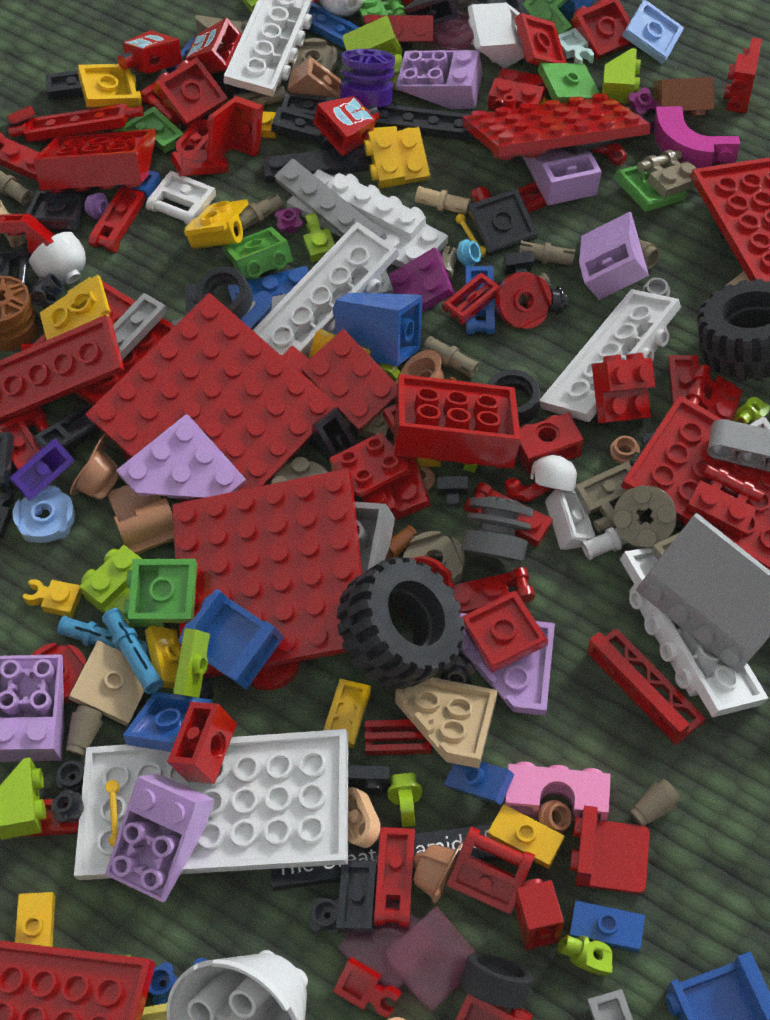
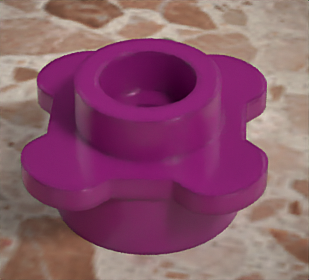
M643 87L639 92H631L629 94L628 100L634 113L644 115L650 109H656L658 103L656 100H653L650 89Z
M297 207L277 210L275 212V217L278 219L277 229L284 233L296 232L303 226V221L300 219L301 210Z

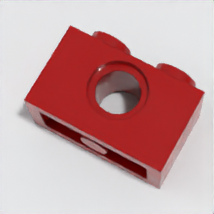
M569 412L559 416L553 415L544 421L520 427L521 441L517 456L527 475L531 474L533 463L542 457L556 455L569 461L582 455L584 439Z
M190 702L167 763L186 781L215 784L237 723L219 704Z
M532 879L524 882L520 888H517L514 912L525 951L559 943L564 920L552 880L542 882L541 879Z

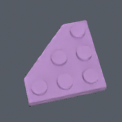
M188 414L184 415L116 470L117 474L137 496L149 497V495L193 500V498L201 499L235 492L246 483L244 476Z
M460 613V617L466 615V613ZM536 621L548 639V646L492 674L465 630H462L461 634L464 637L462 647L459 648L460 652L471 662L493 689L498 690L497 694L508 707L517 713L546 716L555 623Z

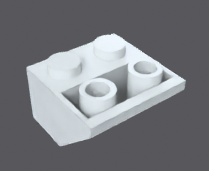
M507 3L473 4L468 6L470 16L468 22L474 34L473 44L476 50H479V53L482 52L493 63L499 64L504 69L524 58V50L520 37L517 34V26L514 20L520 14Z

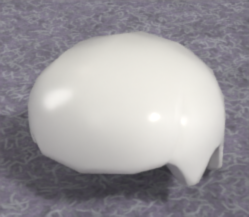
M549 455L533 463L531 479L533 480L535 474V482L538 485L558 490L574 491L577 471L572 462L561 456Z

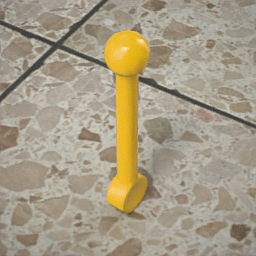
M458 214L455 219L456 222L461 224L470 241L477 242L465 222V215ZM479 245L481 258L486 255V249Z
M110 780L105 785V789L110 796L111 836L108 842L111 847H114L118 837L116 794L120 790V785L117 781Z

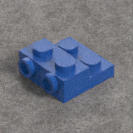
M162 692L153 693L123 734L126 745L171 752L190 702L212 703V700Z

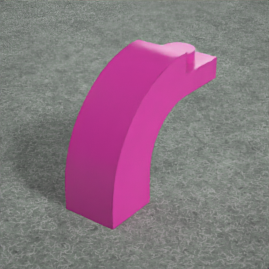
M682 106L656 107L654 136L659 148L663 152L667 150H680L682 159L678 162L688 161L696 168L712 166V163H736L740 147L739 136L700 135L686 125Z

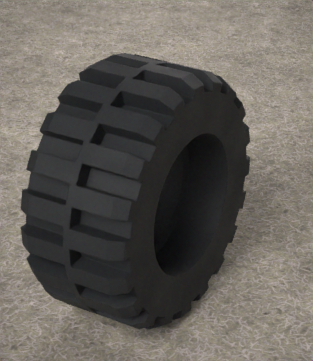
M755 279L754 281L747 282V280L738 281L736 285H726L721 291H715L709 299L705 300L697 315L702 359L716 373L721 372L724 377L730 379L731 377H736L740 381H746L747 379L761 381L765 377H770V281Z
M393 557L386 561L382 560L353 579L347 585V589L342 592L339 602L341 605L337 608V619H340V623L337 624L338 634L343 637L344 642L342 646L345 653L349 651L353 658L351 662L356 668L361 667L364 670L363 674L369 679H378V684L386 687L393 685L396 689L416 686L450 667V664L459 655V648L462 647L464 637L461 634V631L464 630V618H460L459 614L462 609L459 601L456 602L453 597L454 591L451 586L444 584V578L438 572L433 573L430 571V566L422 562L416 564V560L411 558ZM388 602L399 608L408 619L413 633V644L404 639L392 624L388 611Z

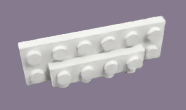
M258 0L224 74V83L273 97L277 86L281 85L282 80L287 81L291 71L289 63L295 64L298 55L296 47H302L305 38L303 30H309L311 26L312 15L309 14V10L314 0Z
M319 169L313 174L385 232L387 237L385 241L395 247L399 253V256L391 264L400 268L435 247L440 252L448 244V235L427 225L426 217L419 208L412 207L410 209L402 205V202L396 196L388 198L382 195L376 186L369 185L366 187L360 184L358 179L352 174L345 176L338 173L333 177ZM294 196L287 201V208H299L301 210L300 216L303 218L307 214L314 213ZM317 215L319 225L322 228H329L330 232L342 237L340 233Z
M356 222L253 331L280 355L290 346H294L307 358H310L309 355L315 332L323 329L333 334L335 330V317L333 316L335 300L348 292L378 293L383 281L381 274L399 256L398 250L359 222Z
M631 289L539 401L541 408L561 415L569 412L572 418L590 422L597 413L591 364L603 362V356L621 354V360H626V355L633 353H643L644 358H652L653 362L654 352L659 346L664 347L668 343L669 332L666 326L681 308L679 299Z
M653 547L625 551L620 561L634 583L629 591L630 604L634 609L641 611L645 618V630L649 635H654L659 642L660 655L664 661H670L674 668L677 685L681 689H686L690 697L699 695L712 718L763 705L768 696L747 663L739 673L735 672L636 591V588L658 561L652 553Z

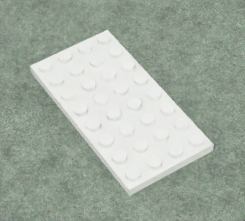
M346 729L232 737L215 784L186 781L167 763L171 753L168 751L130 745L86 747L81 796L84 810L79 818L74 877L77 880L111 878L105 875L114 849L108 842L111 836L110 796L105 789L106 783L110 780H115L120 785V790L116 794L119 834L137 777L160 774L215 799L205 830L181 874L348 864V732Z

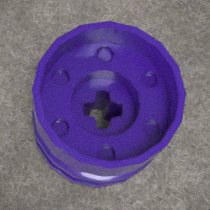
M352 49L343 52L342 63L344 65L341 67V73L347 77L343 78L340 83V99L353 96L364 107L390 105L393 97V83L387 79L394 76V69L392 67L395 66V56L391 53L375 49Z

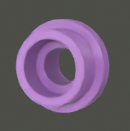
M97 192L86 198L85 211L93 219L99 220L108 207L109 203L103 193Z

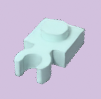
M576 28L558 35L566 59L573 57L574 64H583V59L593 63L594 52L588 49L587 40Z

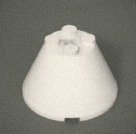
M263 950L259 954L203 961L187 969L172 986L167 1001V1020H305L308 979L301 969L295 968L289 961L269 950Z

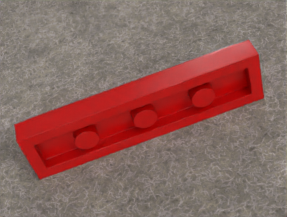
M617 628L605 637L598 632L590 638L587 654L675 745L705 723L706 718ZM614 640L623 647L624 657L611 644ZM632 665L641 666L646 671V679ZM655 688L664 689L668 693V702ZM677 711L686 712L693 721L688 723Z

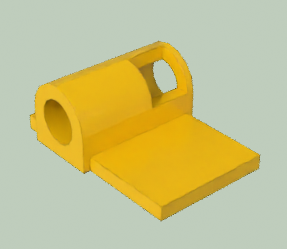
M248 200L220 201L209 205L185 227L184 233L188 238L190 246L193 249L240 243L243 238V228L239 214L248 206ZM234 227H238L237 237L234 233Z
M96 275L93 278H87L69 290L67 295L40 312L46 340L104 315L109 316L110 308L101 277Z

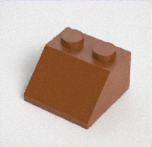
M714 77L653 81L654 96L658 103L657 107L682 106L683 111L691 110V116L706 115V110L714 109Z

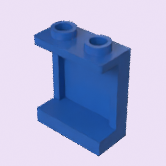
M215 589L211 595L204 599L201 609L194 619L185 625L178 641L182 644L185 628L210 633L206 656L208 664L247 690L284 639V636L267 621H262L230 600L220 590Z
M751 951L737 956L736 960L731 964L679 982L678 979L671 981L666 990L668 993L665 995L667 1007L672 1016L677 1015L679 1020H770V991Z

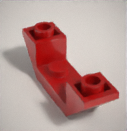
M31 214L0 215V233H7L8 236H20L26 232L29 253H33L42 243L47 247L54 242L51 237L55 236V234Z

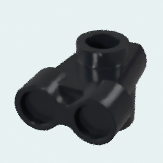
M52 273L47 274L45 277H40L31 289V301L33 304L40 305L46 309L57 301L56 297L64 291V286Z

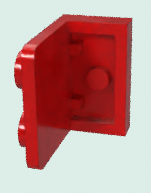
M235 96L209 115L207 119L208 141L205 148L208 162H216L231 149L252 156L260 153L263 105Z
M381 432L329 458L332 471L349 468L352 473L353 490L358 497H363L409 472L408 463L402 456L394 455V447Z
M584 805L582 817L575 816L573 837L579 838V849H572L570 871H576L575 886L642 894L646 888L649 829L641 825L597 820L598 807Z

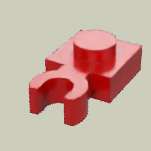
M353 957L347 961L333 990L335 994L363 1010L369 1002L374 1004L376 1012L387 1018L392 1014L394 1008L385 1003L384 997H389L397 1002L402 994L395 986L387 985L383 987L378 984L382 974Z

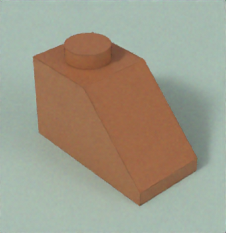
M310 56L290 72L288 90L291 93L340 98L341 79Z

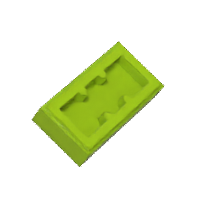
M185 628L174 694L200 697L203 674L208 666L206 656L210 633Z

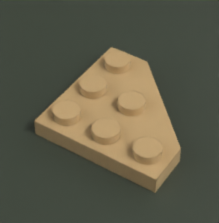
M434 677L416 686L396 690L395 703L446 762L480 768L498 690Z

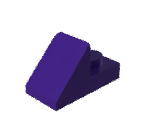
M54 438L31 456L8 479L28 501H31L75 460Z

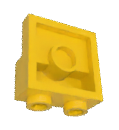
M119 64L78 65V76L87 107H105L126 103L128 108L141 106V93L136 91V76L131 74L130 68L122 70Z
M394 127L368 132V140H364L366 156H371L373 164L369 165L372 181L377 180L378 189L430 180L429 167L419 127L395 131Z

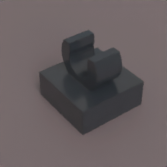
M532 251L505 255L502 263L504 275L531 271L534 263Z
M468 476L437 477V495H446L447 508H459V495L467 494Z

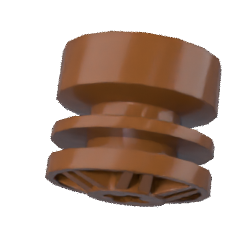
M0 276V351H14L21 349V344H29L38 334L40 324L27 286L21 280L12 276Z

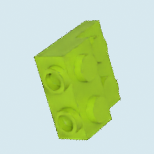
M123 545L119 550L116 548L111 549L104 557V564L96 571L90 569L84 574L80 589L84 598L103 614L113 608L120 609L129 627L133 628L129 620L124 616V602L129 600L130 589L127 587V572L132 570L133 559L142 558Z

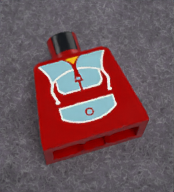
M225 18L199 33L195 37L189 52L184 55L183 60H189L190 62L198 57L210 74L227 70L242 34L228 18Z
M151 30L124 41V54L118 56V64L122 70L131 68L143 73H152L182 63L179 39Z
M350 96L317 104L313 124L343 156L363 144L364 140H368V132L373 131L375 122L379 119V111L375 105L364 107L356 97Z

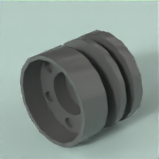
M470 497L469 506L480 509L482 512L481 514L467 513L466 518L479 523V528L464 530L460 550L493 558L524 562L528 541L516 537L515 532L516 530H530L531 524L518 521V517L532 518L534 509L523 506L517 501L501 497Z

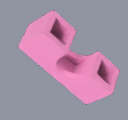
M517 762L516 764L508 765V769L515 774L506 793L505 805L528 817H538L541 800L550 794H559L566 797L572 805V821H575V816L582 817L584 805L598 807L597 820L607 821L611 774L603 773L595 768L578 771L569 770L568 767L563 765H552L549 768L537 767L530 762Z

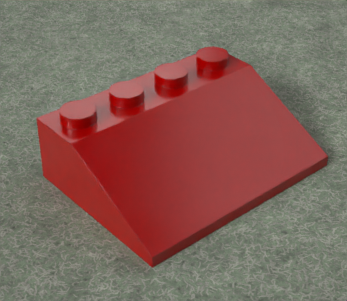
M156 129L77 134L54 138L33 159L40 190H50L51 193H59L69 188H75V191H85L97 186L104 190L114 188L116 185H125L127 188L140 186L149 175Z
M398 374L394 455L406 458L416 457L435 461L461 462L467 465L478 464L495 468H514L521 441L515 387Z

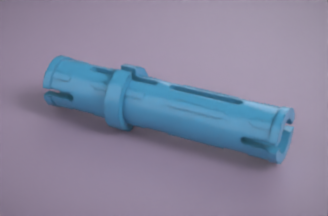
M113 608L105 612L102 616V621L113 637L112 643L116 649H120L130 668L142 685L144 692L152 694L160 690L164 682L137 640L138 634L135 629L129 627L120 609Z
M65 615L61 618L57 629L59 635L80 640L83 645L88 647L96 645L97 641H100L115 648L112 643L113 637L109 630L99 627L98 623L92 621L85 623ZM137 639L145 654L150 658L147 642Z

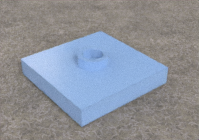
M643 0L622 36L663 64L667 60L684 27L648 1Z

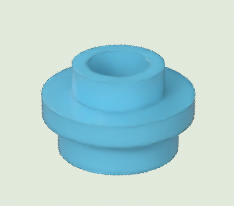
M468 239L460 241L457 248L458 260L464 266H474L476 262H479L481 251L477 242Z

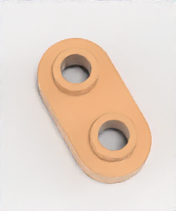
M349 787L348 841L356 846L368 848L375 843L380 835V821L367 793L357 788Z

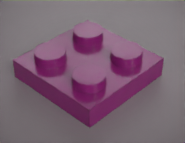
M435 247L389 274L395 294L422 295V312L454 294L441 254Z

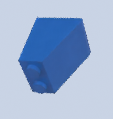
M348 292L335 300L333 306L335 330L333 334L337 335L344 329L361 347L371 351L370 357L376 363L398 366L420 350L422 295Z

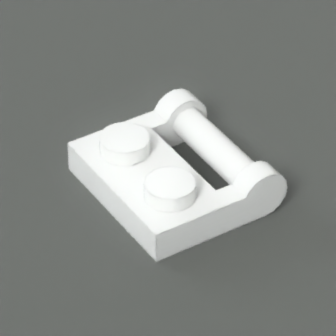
M170 171L148 198L146 208L152 212L159 211L182 220L185 225H188L208 207L215 198L216 191L214 187L186 176H179L178 173ZM166 198L190 209L185 211L162 201Z

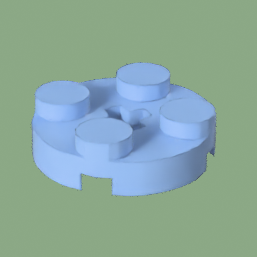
M47 485L31 501L24 497L21 502L19 499L15 503L13 520L24 540L46 543L57 539H64L69 535L70 527L75 520V508L71 498L62 493L61 489ZM45 509L48 510L50 514L48 517L42 519L40 517H37V515H41L43 510Z

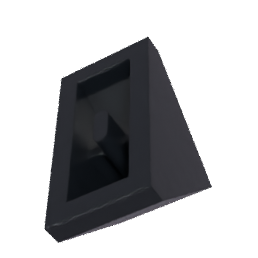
M414 0L404 7L406 15H433V25L459 17L454 0Z
M334 407L312 425L311 445L329 463L330 457L357 444L338 408Z

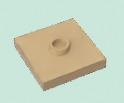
M97 641L68 699L82 706L100 711L104 716L128 726L144 690L123 653L103 642Z

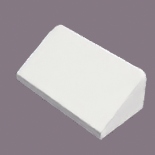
M555 489L546 498L545 503L549 516L553 518L552 526L559 548L561 550H569L582 547L581 542L595 538L589 515L575 491Z

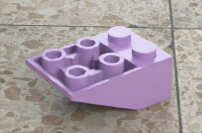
M479 50L405 51L396 88L449 109H475L483 75Z
M560 148L548 149L546 154H540L536 158H527L522 155L547 206L597 195L602 171L591 152L585 151L576 155Z
M631 212L581 236L579 264L585 285L599 300L649 276Z
M0 656V762L22 761L23 758L29 757L32 761H62L65 732L63 656Z
M160 774L137 777L105 875L161 902H165L205 830L215 799Z

